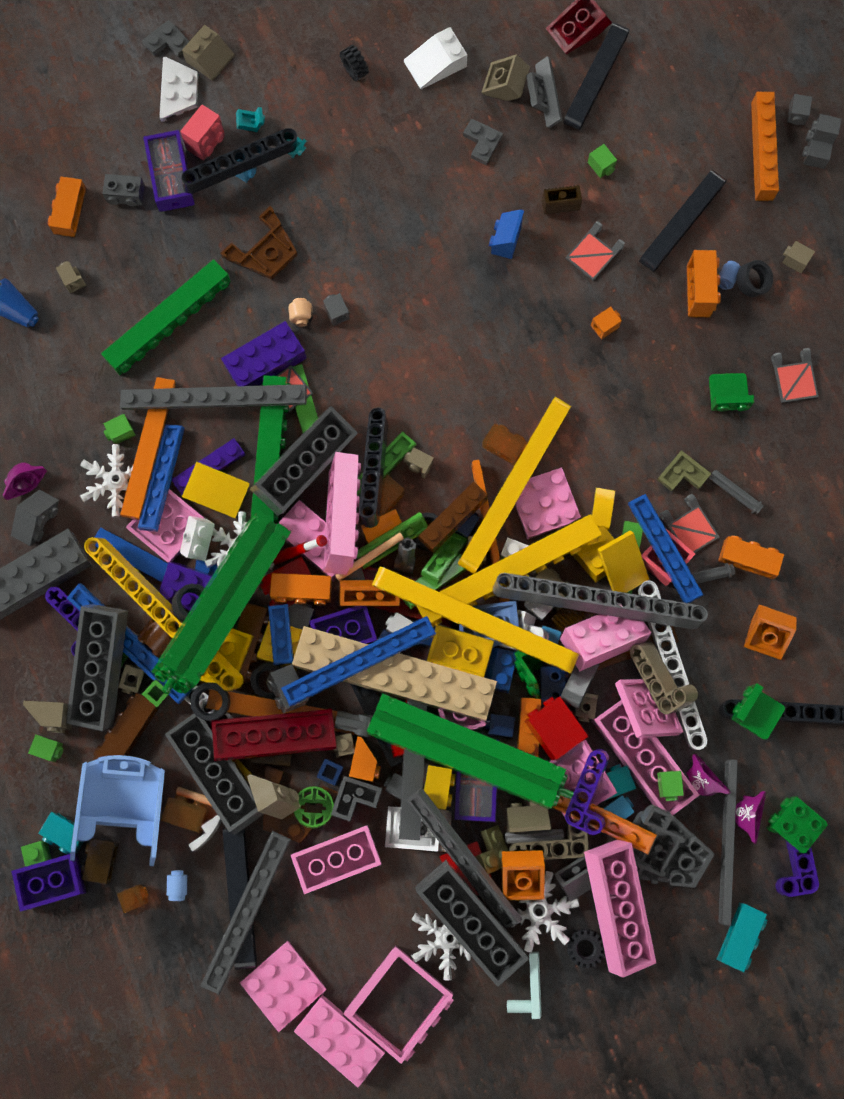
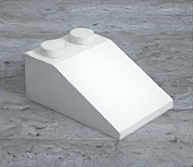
M451 27L432 36L404 59V63L419 88L423 89L466 68L467 53Z
M388 806L385 847L446 852L422 819L419 841L399 839L401 807ZM439 810L451 825L452 811Z

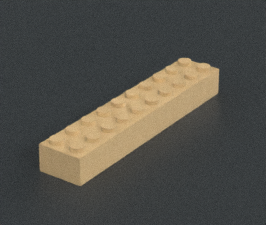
M304 626L292 665L298 669L314 672L368 644ZM400 653L343 681L482 722H486L497 681Z

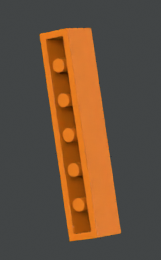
M756 92L751 103L755 201H773L779 191L775 93Z

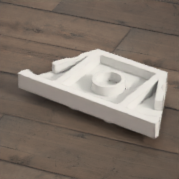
M163 57L161 122L167 121L166 118L174 114L178 116L185 111L197 108L198 72L167 57Z

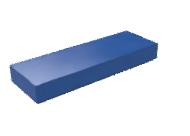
M288 604L268 606L274 666L292 664L294 658Z

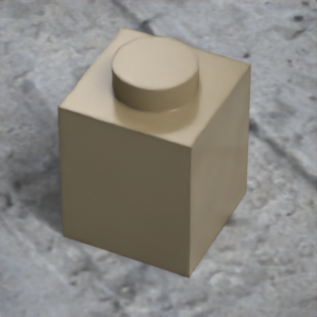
M795 241L793 246L788 245L783 253L785 259L782 263L802 273L815 251Z

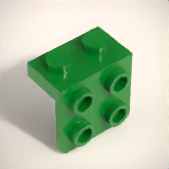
M745 373L711 374L709 376L711 411L749 410L753 405L754 395H748L747 376Z
M521 651L515 652L516 661L514 664L518 670L517 674L520 680L526 682V688L531 696L535 695L537 699H541L538 683L532 673L543 667L542 661Z
M756 683L745 689L743 693L744 698L733 709L734 715L731 719L765 740L769 738L785 711V707L763 693L764 687Z
M797 796L787 797L780 804L781 809L777 814L773 813L767 821L769 824L766 828L772 833H778L800 853H806L827 827V822Z

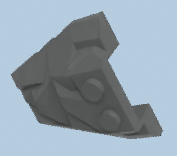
M652 804L646 807L644 811L638 812L633 823L657 835L649 854L633 848L639 880H649L651 884H658V881L669 882L672 886L695 888L715 855L714 852L670 812Z

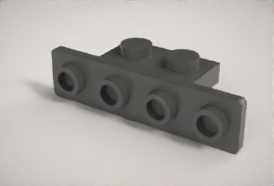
M546 57L535 65L536 73L530 72L526 77L531 105L533 108L544 112L546 127L551 128L562 121L551 58Z

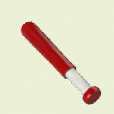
M319 535L310 542H303L281 550L273 563L277 565L306 553L315 547H324L327 545V538L324 535Z

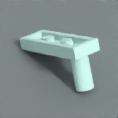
M539 952L529 953L531 1000H507V1013H532V1019H540L542 1011Z

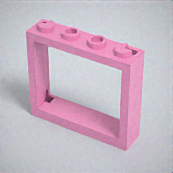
M395 945L344 1011L343 1015L402 1064L404 1060L408 1061L413 1056L415 1045L417 1043L422 1044L428 1035L426 1033L427 1029L430 1026L434 1027L441 1018L439 1014L443 1008L447 1010L454 1001L452 999L453 993ZM398 957L444 994L401 1051L355 1013Z

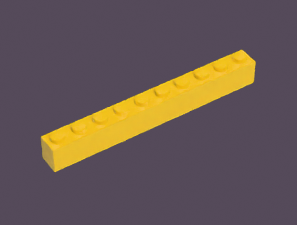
M590 514L440 591V593L474 607L477 605V600L481 598L487 600L495 595L493 585L499 574L510 573L530 577L529 574L534 571L539 573L547 569L546 565L551 562L555 565L563 561V556L570 553L572 556L582 551L580 547L586 544L589 547L599 542L598 538L602 534ZM500 583L501 586L507 587L505 584ZM416 605L422 618L427 616L433 627L442 623L441 619L444 617Z

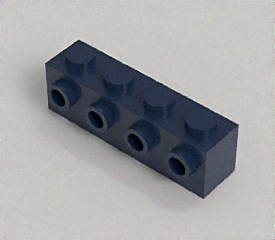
M540 667L541 708L544 707L543 702L553 696L554 699L561 697L565 684L568 682V672L557 667Z

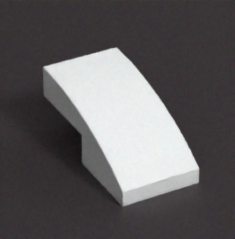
M218 815L201 826L205 834L189 844L193 852L205 845L215 834L222 822Z

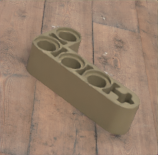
M647 641L631 647V658L661 713L667 715L680 711L697 700L698 692L695 686L690 684L681 687L676 686L653 643Z
M567 824L566 840L513 843L509 851L516 850V846H519V849L525 850L527 849L526 845H529L528 851H533L534 846L541 845L543 847L544 860L581 858L585 856L584 852L588 851L589 848L588 835L582 830L577 834L574 833L572 826ZM577 842L583 845V851L580 854H576L573 850V846ZM559 843L563 846V853L561 855H556L553 852L555 844Z

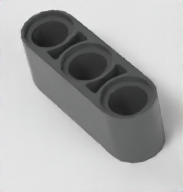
M599 664L580 672L575 666L561 694L564 703L577 709L580 707Z

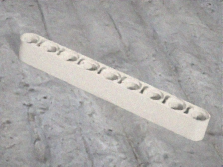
M653 581L643 582L638 589V595L661 599L658 587ZM650 586L653 590L652 595H646L643 592V587ZM648 622L657 651L673 680L677 678L682 680L683 686L688 685L689 682L671 627L664 625L665 630L660 633L655 629L656 623ZM663 641L670 643V651H664L661 648ZM669 660L676 662L677 668L675 670L668 668L667 662ZM693 702L687 708L677 711V715L688 747L693 750H701L707 745V737L696 703ZM688 716L695 719L693 727H689L686 724ZM695 735L699 736L702 741L698 747L692 743V738Z

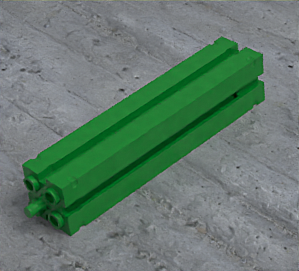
M258 510L245 524L243 530L151 672L155 674L154 676L162 682L167 680L161 690L163 693L169 694L173 688L178 693L186 694L198 684L201 676L205 673L281 550L285 540L289 537L291 531L279 523L277 525L271 521L272 518L261 510Z
M383 693L367 729L368 735L546 809L556 806L560 795L571 799L574 793L562 787L565 785L568 777L565 774V768L556 766L546 760L391 698Z

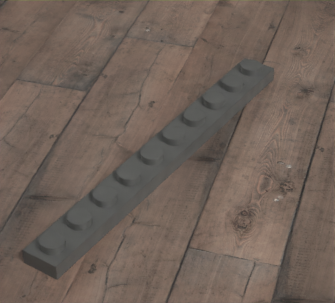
M302 384L121 390L120 408L122 410L306 405L307 386Z

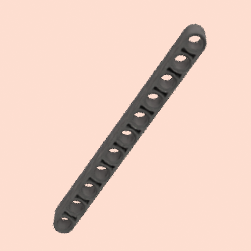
M510 573L499 574L493 585L494 594L501 598L687 629H698L708 618L707 610L700 605ZM500 583L505 584L507 587L501 586Z

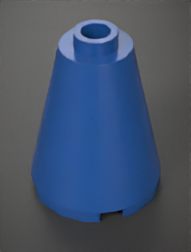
M2 279L0 281L2 284L0 285V316L27 328L35 326L39 320L37 317L38 312L8 279Z

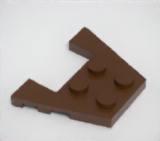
M269 206L259 216V220L270 231L246 254L231 242L220 255L228 261L273 279L297 256V251L284 231L273 208Z
M266 766L265 780L280 784L284 772ZM322 786L334 801L337 798L338 791ZM320 792L319 795L325 799V795ZM305 803V806H301V809L308 813H322V810H326V807L318 803L315 806ZM294 812L283 819L264 814L263 830L271 833L272 831L277 832L299 843H302L313 829L301 825L295 818ZM302 815V820L309 824V820Z

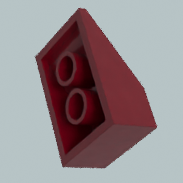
M575 0L546 27V30L567 55L600 35L612 22L594 0Z

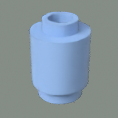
M173 870L171 874L167 875V896H169V901L185 900L188 875L183 874V870Z

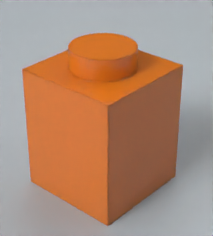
M609 307L592 319L591 327L602 340L620 327L622 322L621 316L616 310L614 311L612 307Z

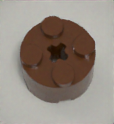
M152 618L139 632L140 635L137 637L141 643L152 649L151 652L158 658L161 657L172 640ZM175 623V629L178 630L179 626Z

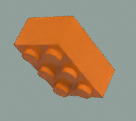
M694 250L687 264L688 317H711L713 311H716L717 304L720 303L721 294L718 292L720 275H717L720 260L716 256V250Z

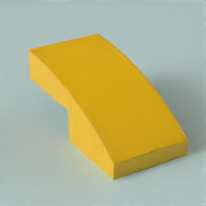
M596 488L592 509V517L598 527L603 525L607 530L610 528L615 496V491Z

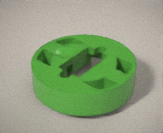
M315 786L307 787L298 793L300 807L305 806V803L323 804L326 810H322V813L304 812V809L299 808L294 811L297 821L307 828L324 826L332 817L331 813L334 803L331 795L323 788ZM311 791V794L304 798V793ZM318 791L325 795V799L318 795ZM302 815L309 820V824L302 820ZM323 817V822L316 824V821Z

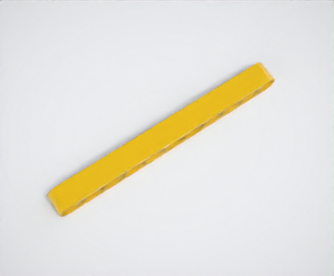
M556 396L554 397L460 558L459 566L475 574L571 405Z
M94 537L87 539L84 545L85 551L173 638L177 632L175 623L177 622L180 627L183 621L174 614L172 604L106 539ZM96 543H98L99 545L98 550H96L95 547ZM109 556H111V558H112L111 563H109V560H108V559H109ZM123 568H124V570H125V575H124V577L122 576V569H123ZM136 582L138 583V589H137V590L135 589V583H136ZM149 595L152 597L151 603L148 602ZM163 608H164V610H165V616H164V617H163L162 614H161V610H162ZM218 651L205 672L226 691L240 688L243 684V676ZM216 663L220 665L219 672L215 668ZM230 676L234 679L233 686L229 683Z
M379 567L372 585L378 589L566 672L572 673L579 654L386 568Z

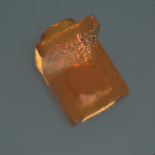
M142 884L117 894L123 913L148 904L149 894L146 887H142Z

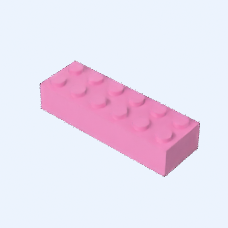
M335 452L329 469L325 531L327 545L324 550L323 572L347 575L349 568H353L354 559L357 558L358 547H355V542L358 540L359 532L355 530V527L359 521V513H356V507H359L360 496H357V491L360 489V479H357L361 471L358 455Z
M622 700L591 721L621 763L628 767L632 778L652 805L674 815L699 796L698 792L657 737H636ZM681 771L684 796H678L676 801H666V797L660 798L657 773Z
M615 840L585 851L584 854L609 972L626 977L656 964L632 843Z

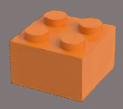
M543 850L502 851V893L507 900L544 899L545 864Z

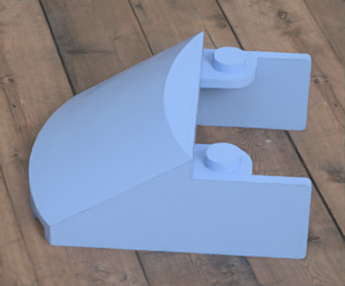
M122 755L99 757L97 760L83 763L70 860H75L77 841L84 842L92 839L95 834L96 825L137 828L136 839L138 843L144 846H151L149 866H154L165 770L152 765L147 760Z

